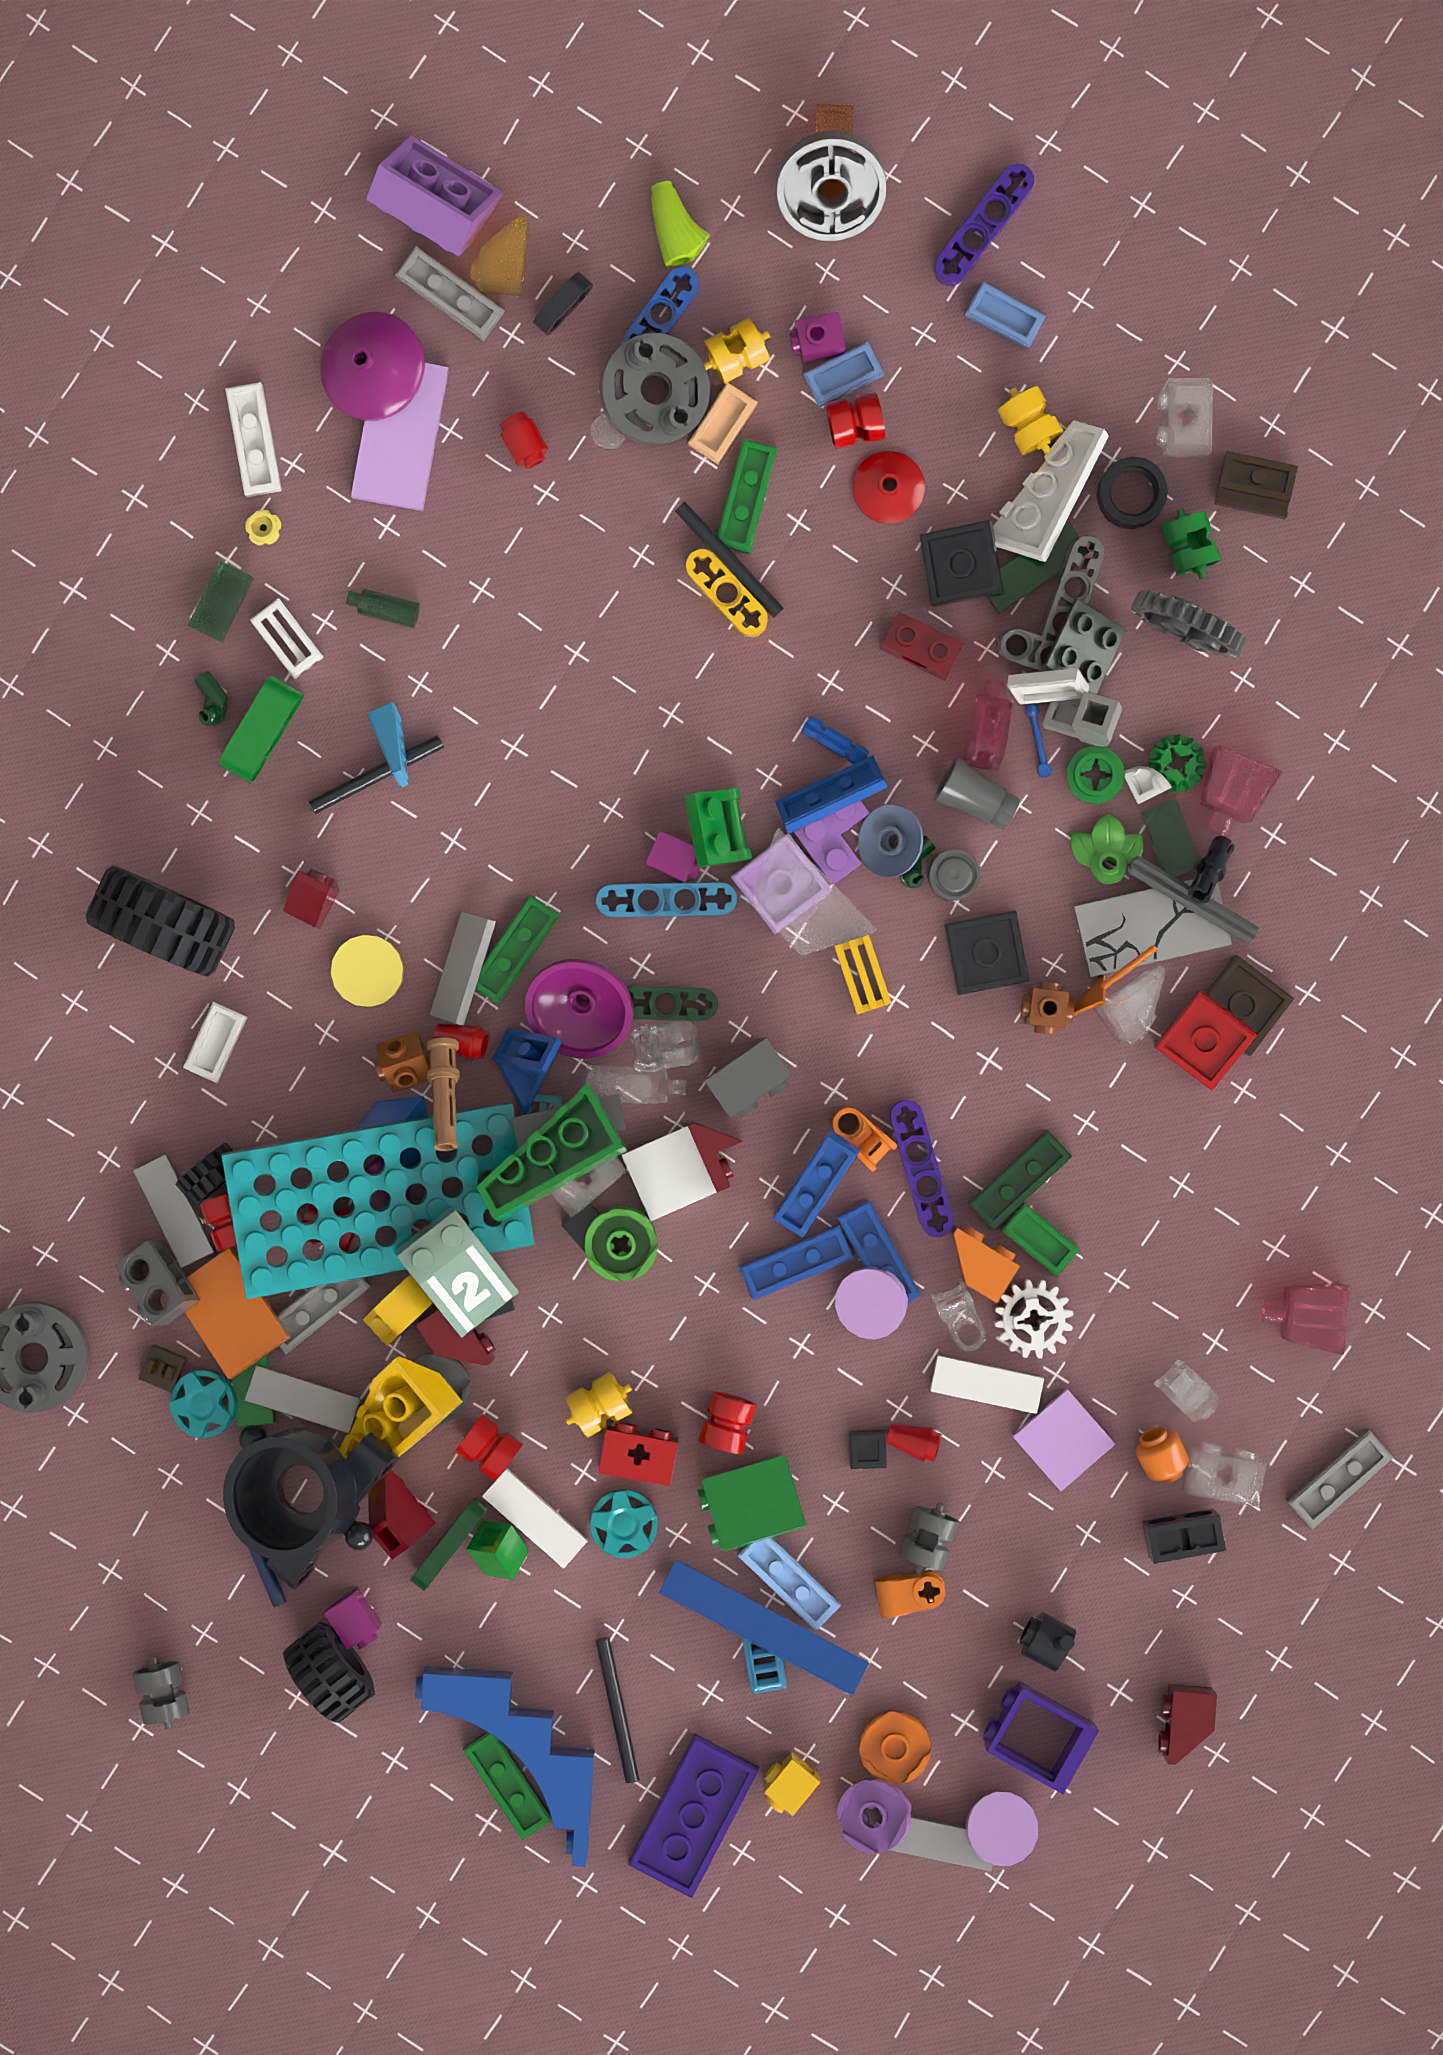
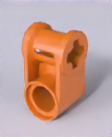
M839 1107L831 1116L832 1130L860 1148L856 1157L872 1172L877 1169L876 1164L890 1149L895 1150L898 1147L876 1124L873 1125L854 1107ZM846 1113H852L857 1118L855 1130L849 1133L840 1131L838 1127L840 1117Z
M925 1570L921 1574L915 1572L889 1575L874 1580L880 1616L882 1618L898 1617L915 1611L933 1609L938 1607L945 1598L944 1580L939 1573L933 1570ZM925 1582H931L933 1587H939L934 1590V1596L927 1597L925 1591H920L924 1589Z

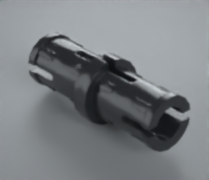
M1225 836L1214 837L1206 856L1198 862L1196 877L1188 889V896L1192 895L1191 899L1200 904L1208 903L1216 884L1224 878L1226 863L1235 849V845L1231 844L1232 841Z

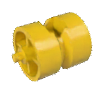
M748 317L731 326L729 334L726 335L723 332H719L704 340L703 344L709 356L707 357L708 362L704 363L706 370L710 368L716 370L721 381L725 384L741 376L744 367L754 369L769 361L770 357L764 345L766 344L765 340L770 338L768 331L763 333L757 331L755 325Z
M1038 386L1019 393L1016 387L1009 391L1012 395L1010 400L1003 404L997 412L1005 425L1017 427L1014 441L1022 455H1026L1036 449H1042L1045 454L1049 453L1051 449L1048 444L1064 430L1056 416L1043 413L1047 406L1045 403L1046 399Z
M608 1372L592 1382L591 1390L588 1391L582 1387L565 1396V1399L571 1410V1416L565 1419L567 1424L571 1425L575 1422L586 1437L589 1438L606 1427L607 1419L610 1418L616 1422L630 1415L633 1411L626 1398L628 1397L627 1393L632 1390L630 1384L624 1387L621 1384L619 1385L613 1374Z

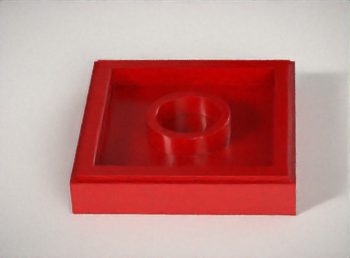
M1199 989L1155 1043L1154 1048L1212 1091L1257 1037L1258 1033Z

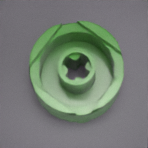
M614 1205L606 1208L591 1220L586 1230L584 1248L587 1260L592 1269L607 1280L628 1281L642 1276L652 1266L657 1254L658 1243L655 1228L650 1219L636 1208L625 1205ZM623 1235H626L628 1237L627 1244L630 1248L628 1250L621 1248L618 1252L615 1251L613 1237L621 1238Z

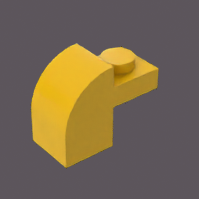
M410 1274L362 1320L388 1346L433 1302Z

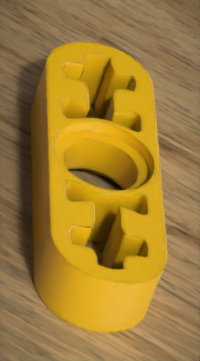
M698 549L692 552L686 561V571L689 578L742 635L756 637L762 634L768 622L767 612L713 552L707 549ZM697 558L701 561H705L708 558L711 561L709 570L715 577L719 571L724 574V576L714 581L710 589L705 586V584L710 582V578L704 572H700L698 575L694 573L696 569L694 561ZM724 583H730L737 589L738 595L731 603H723L716 596L718 587ZM744 597L749 601L743 606L751 615L755 612L760 614L758 618L760 626L757 628L752 625L745 628L742 625L745 622V617L739 610L735 616L729 612L737 608Z

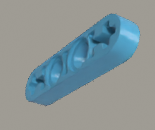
M721 882L612 884L600 889L596 897V904L603 915L611 918L723 916L734 910L737 904V895L732 886ZM706 888L705 896L717 895V889H724L725 895L731 896L732 901L726 903L725 909L722 910L718 909L717 903H706L707 910L700 911L701 897L698 889ZM635 890L632 898L634 912H627L628 904L617 905L616 911L613 912L609 911L608 905L602 904V899L609 896V891H616V896L619 898H628L626 891ZM652 890L659 896L657 908L652 911H645L639 906L638 898L643 891ZM680 890H690L695 895V904L691 909L680 910L675 905L674 898Z

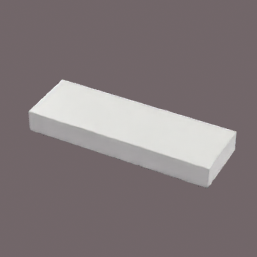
M258 382L225 388L244 495L252 497L282 491L263 384Z
M937 1355L930 1391L1037 1414L1044 1377Z
M508 1468L505 1469L496 1482L482 1496L563 1569L588 1542V1539Z

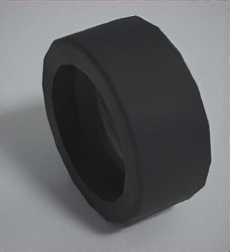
M1132 456L1119 459L1108 467L1098 483L1096 498L1099 510L1107 521L1119 528L1136 529L1145 527L1157 518L1165 506L1168 486L1165 475L1159 467L1146 458ZM1128 472L1140 473L1147 477L1152 484L1153 500L1150 506L1142 513H1124L1117 509L1113 503L1111 488L1116 478Z

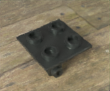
M1075 598L1044 665L1052 670L1078 668L1089 685V692L1097 694L1126 629Z

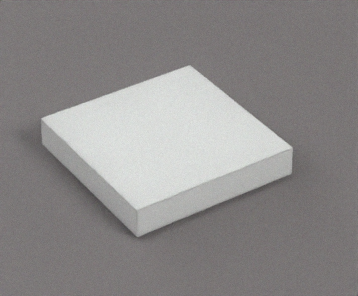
M688 1126L622 1154L650 1221L717 1193Z

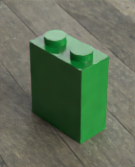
M786 1455L702 1479L703 1489L697 1490L703 1511L710 1509L714 1524L708 1525L713 1546L720 1545L723 1552L807 1527Z

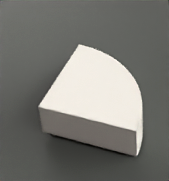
M1136 766L1124 771V777L1138 804L1172 788L1166 778L1152 768Z

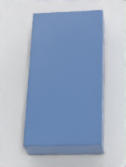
M985 282L981 283L965 313V316L1027 350L1046 318V315Z
M865 342L803 373V377L819 408L825 406L826 402L835 401L884 376V372L869 342Z

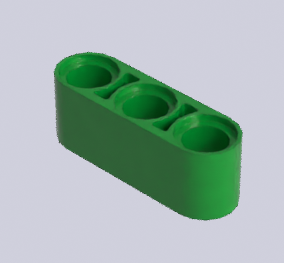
M271 675L260 689L219 760V766L251 784L261 772L299 708L304 693Z

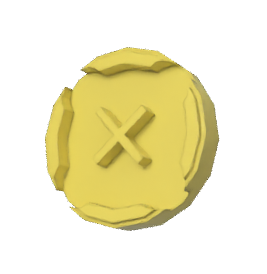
M361 935L349 939L339 947L332 960L331 977L335 989L343 999L356 1006L374 1007L386 1003L396 994L403 982L404 965L400 953L391 943L378 936Z

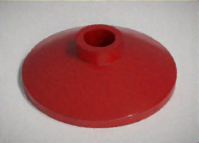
M882 451L869 456L858 467L853 480V496L859 509L868 518L885 524L898 523L913 515L919 508L925 493L924 477L919 466L907 455L896 451ZM884 480H894L896 488L893 491L885 490L882 485Z

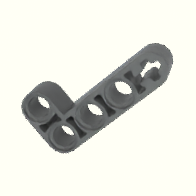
M1080 536L1070 542L1037 634L1015 628L1004 630L1000 633L996 643L997 651L1001 657L1041 672L1053 671L1041 663L1040 654L1044 648L1053 647L1059 634L1052 624L1054 616L1062 611L1068 615L1075 598L1086 605L1088 604L1104 559L1105 550L1099 539L1094 536ZM1089 543V550L1094 552L1093 557L1085 558L1081 569H1088V574L1086 575L1081 571H1071V565L1080 566L1083 555L1078 553V548L1084 547ZM1071 577L1078 578L1082 584L1080 594L1074 598H1071L1065 592V583ZM1017 634L1023 639V649L1017 655H1011L1006 649V641L1010 636Z

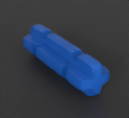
M814 716L809 717L802 728L804 735L813 740L814 738L818 739L819 744L840 757L846 756L849 758L847 761L851 764H855L869 756L868 749L859 744L857 746L852 744L853 740L829 725L826 728L823 726L824 722Z

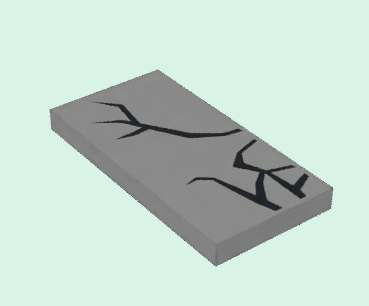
M1194 879L1183 882L1191 886ZM1217 883L1211 899L1223 905ZM1154 888L1073 907L1089 977L1119 971L1152 945L1157 947V951L1137 966L1232 945L1230 933Z

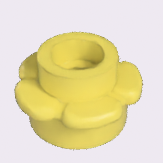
M258 510L247 519L245 529L250 534L249 539L254 544L263 545L267 543L270 545L279 538L280 534L278 531L281 529V521L276 515H271L268 510ZM261 525L267 526L266 531L260 530Z

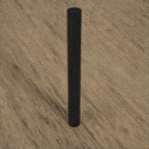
M685 501L675 510V513L773 618L784 609Z
M436 735L405 751L407 767L443 749L444 746L439 736ZM386 761L310 800L309 803L315 814L393 774Z
M609 1637L600 1638L595 1642L625 1782L633 1783L639 1781L640 1778Z

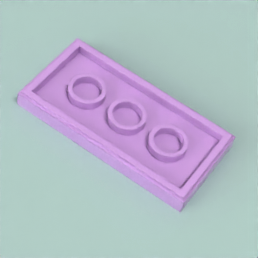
M425 363L420 388L404 409L386 419L364 421L351 492L352 499L423 511L449 374L448 367Z

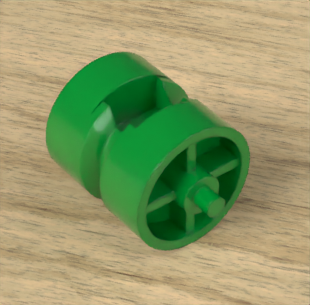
M1184 508L1177 510L1178 517L1175 518L1176 520L1161 526V530L1167 547L1174 549V553L1170 557L1176 575L1181 576L1193 572V574H1198L1199 579H1203L1206 577L1204 570L1222 561L1216 541L1208 537L1212 532V528L1206 511L1189 515L1185 514Z

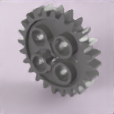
M1141 590V592H1138L1131 607L1135 615L1141 617L1153 629L1172 636L1173 639H1177L1187 647L1200 652L1210 651L1218 656L1221 654L1227 658L1232 657L1236 659V657H1240L1247 642V638L1243 637L1244 634L1238 632L1237 628L1232 627L1226 620L1207 613L1192 602L1177 596H1170L1168 598L1159 592L1156 594L1150 590L1148 592Z

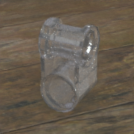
M686 1020L658 1025H643L632 1029L629 1033L630 1042L634 1044L635 1050L633 1068L638 1072L650 1073L660 1069L689 1066L694 1064L701 1055L697 1029L691 1022ZM689 1041L686 1045H677L679 1042Z
M963 1279L957 1280V1285L939 1294L935 1292L930 1293L931 1300L956 1345L966 1351L977 1350L981 1347L986 1337L985 1328L976 1312V1306ZM957 1297H960V1299H958V1300H956V1301H954V1302H952V1303H950V1304H948V1305H945V1303H947V1302H949V1301H951V1300H953V1299H955V1298H957ZM965 1324H974L978 1328V1338L973 1343L965 1344L959 1339V1330Z

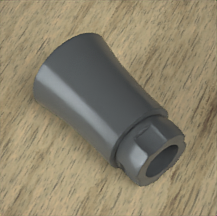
M958 756L943 777L933 801L958 809L986 824L990 822L1004 830L1013 818L1020 799L1006 792V788L991 781Z

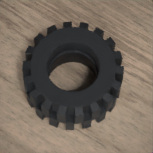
M317 1623L283 1652L286 1668L300 1692L321 1715L335 1723L343 1721L375 1695L372 1677L359 1655L352 1647L347 1650L335 1630L327 1624Z

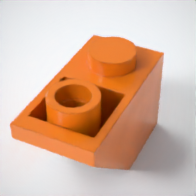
M968 1225L963 1230L955 1226L951 1233L963 1282L995 1303H998L1020 1267L1017 1263L1013 1262L1016 1255L999 1244L992 1249L982 1243L985 1236Z

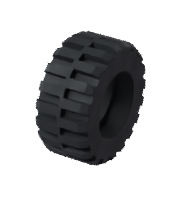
M114 865L105 870L85 914L87 924L152 956L206 977L216 971L235 929L234 919Z

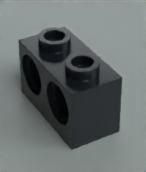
M1213 1508L1142 1521L1148 1557L1154 1564L1226 1551L1220 1514Z

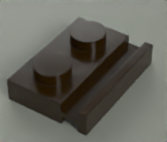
M1226 451L1214 505L1285 520L1288 515L1289 502L1291 501L1298 466Z

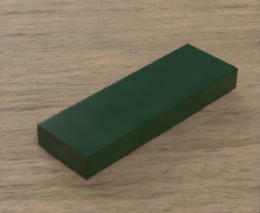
M1070 522L1064 525L1046 562L1020 555L1000 568L1004 593L987 596L998 614L1058 575L1067 547L1072 540L1080 537ZM1086 546L1078 548V553L1082 554L1083 557L1090 553Z
M1046 1130L971 1199L968 1204L994 1230L1073 1156L1049 1130Z

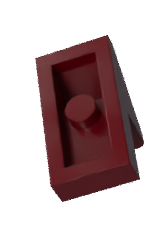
M695 1122L689 1124L688 1128L716 1192L718 1193L730 1188L728 1179L734 1177L726 1157L719 1159L716 1153L737 1145L742 1140Z

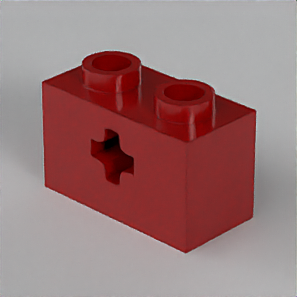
M619 1421L615 1422L614 1427L607 1426L598 1473L670 1486L678 1446V1438H673L671 1431L651 1428L650 1433L636 1431L637 1425ZM637 1444H643L644 1451L650 1453V1455H643L642 1460H635V1453L629 1452V1449H636Z

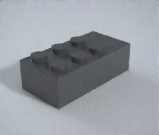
M764 1038L711 1074L704 1081L727 1115L731 1118L737 1114L741 1119L758 1107L756 1100L768 1093L770 1097H773L789 1086L786 1079L791 1077L792 1074L768 1039Z

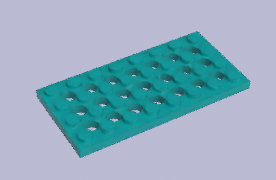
M504 1102L456 1111L458 1147L455 1149L454 1156L445 1161L437 1158L436 1149H434L433 1115L221 1153L246 1299L406 1269L405 1266L398 1259L394 1251L413 1237L411 1233L413 1223L419 1219H426L431 1223L451 1206L457 1212L466 1215L467 1226L489 1253L535 1245L529 1206L501 1222L492 1225L487 1224L483 1220V1213L487 1206L476 1188L478 1186L477 1179L481 1172L485 1170L494 1171L507 1157L518 1150L512 1123V1117H515L513 1103ZM487 1135L490 1137L491 1147L486 1153L477 1154L473 1152L472 1141L476 1136ZM406 1148H415L420 1154L419 1161L412 1167H405L400 1163V1154ZM377 1154L383 1158L384 1164L382 1169L374 1174L367 1173L363 1167L364 1160L369 1155ZM334 1161H342L347 1165V1174L340 1180H332L327 1175V1168ZM300 1167L307 1168L311 1172L310 1182L303 1187L294 1186L290 1181L292 1172ZM262 1174L271 1175L275 1181L273 1189L265 1194L259 1193L254 1189L255 1179ZM448 1177H457L461 1181L460 1191L453 1196H447L442 1193V1183ZM419 1183L425 1187L424 1198L419 1202H409L405 1196L407 1188L411 1184ZM377 1190H384L389 1194V1202L382 1209H374L369 1204L371 1194ZM340 1197H349L353 1201L352 1211L345 1216H339L333 1211V1204ZM305 1203H310L317 1208L315 1219L307 1223L299 1221L296 1216L298 1208ZM274 1210L280 1214L281 1220L276 1228L265 1229L260 1225V1217L265 1211ZM382 1226H391L395 1230L393 1241L386 1245L376 1242V1231ZM348 1232L359 1236V1244L352 1251H344L339 1247V1239ZM310 1239L321 1241L323 1244L322 1253L315 1258L306 1257L302 1252L305 1242ZM281 1246L286 1250L287 1256L284 1262L278 1265H272L267 1262L266 1253L271 1247Z

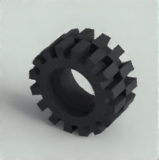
M227 1142L205 1156L204 1159L200 1160L176 1182L175 1185L194 1207L226 1183L221 1153L233 1151Z

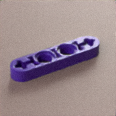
M1013 164L1005 169L938 256L934 268L936 279L941 284L955 286L962 282L1022 205L1034 185V175L1029 167L1023 164ZM1019 175H1022L1025 178L1023 182L1025 188L1023 189L1018 186L1014 190L1010 199L1016 202L1012 204L1008 197L1004 195L1012 181L1009 177L1017 178ZM993 201L1001 203L1005 208L1004 217L999 220L990 219L985 213V207L988 203ZM976 230L982 235L983 244L979 248L970 249L964 244L963 235L967 231ZM956 246L964 255L958 263L957 271L959 274L957 275L952 272L947 276L943 273L945 269L943 262L952 263L958 254L957 250H953V247ZM965 256H966V257H969V258H972V259H971L970 261H967V259L965 258Z
M903 1100L896 1103L890 1112V1122L923 1230L929 1236L943 1237L951 1231L954 1224L948 1197L923 1112L915 1102ZM907 1106L909 1111L916 1112V1117L911 1119L913 1130L915 1131L921 1127L923 1134L911 1135L902 1141L900 1133L908 1132L905 1123L897 1122L896 1116L901 1114V1107ZM913 1141H921L927 1148L925 1158L918 1162L911 1161L906 1155L907 1146ZM923 1176H932L937 1182L936 1191L931 1196L920 1195L916 1189L917 1181ZM942 1197L943 1204L935 1205L939 1215H946L947 1221L942 1223L941 1230L936 1231L934 1226L927 1225V1220L932 1218L930 1207L928 1206L922 1210L920 1203L933 1202Z

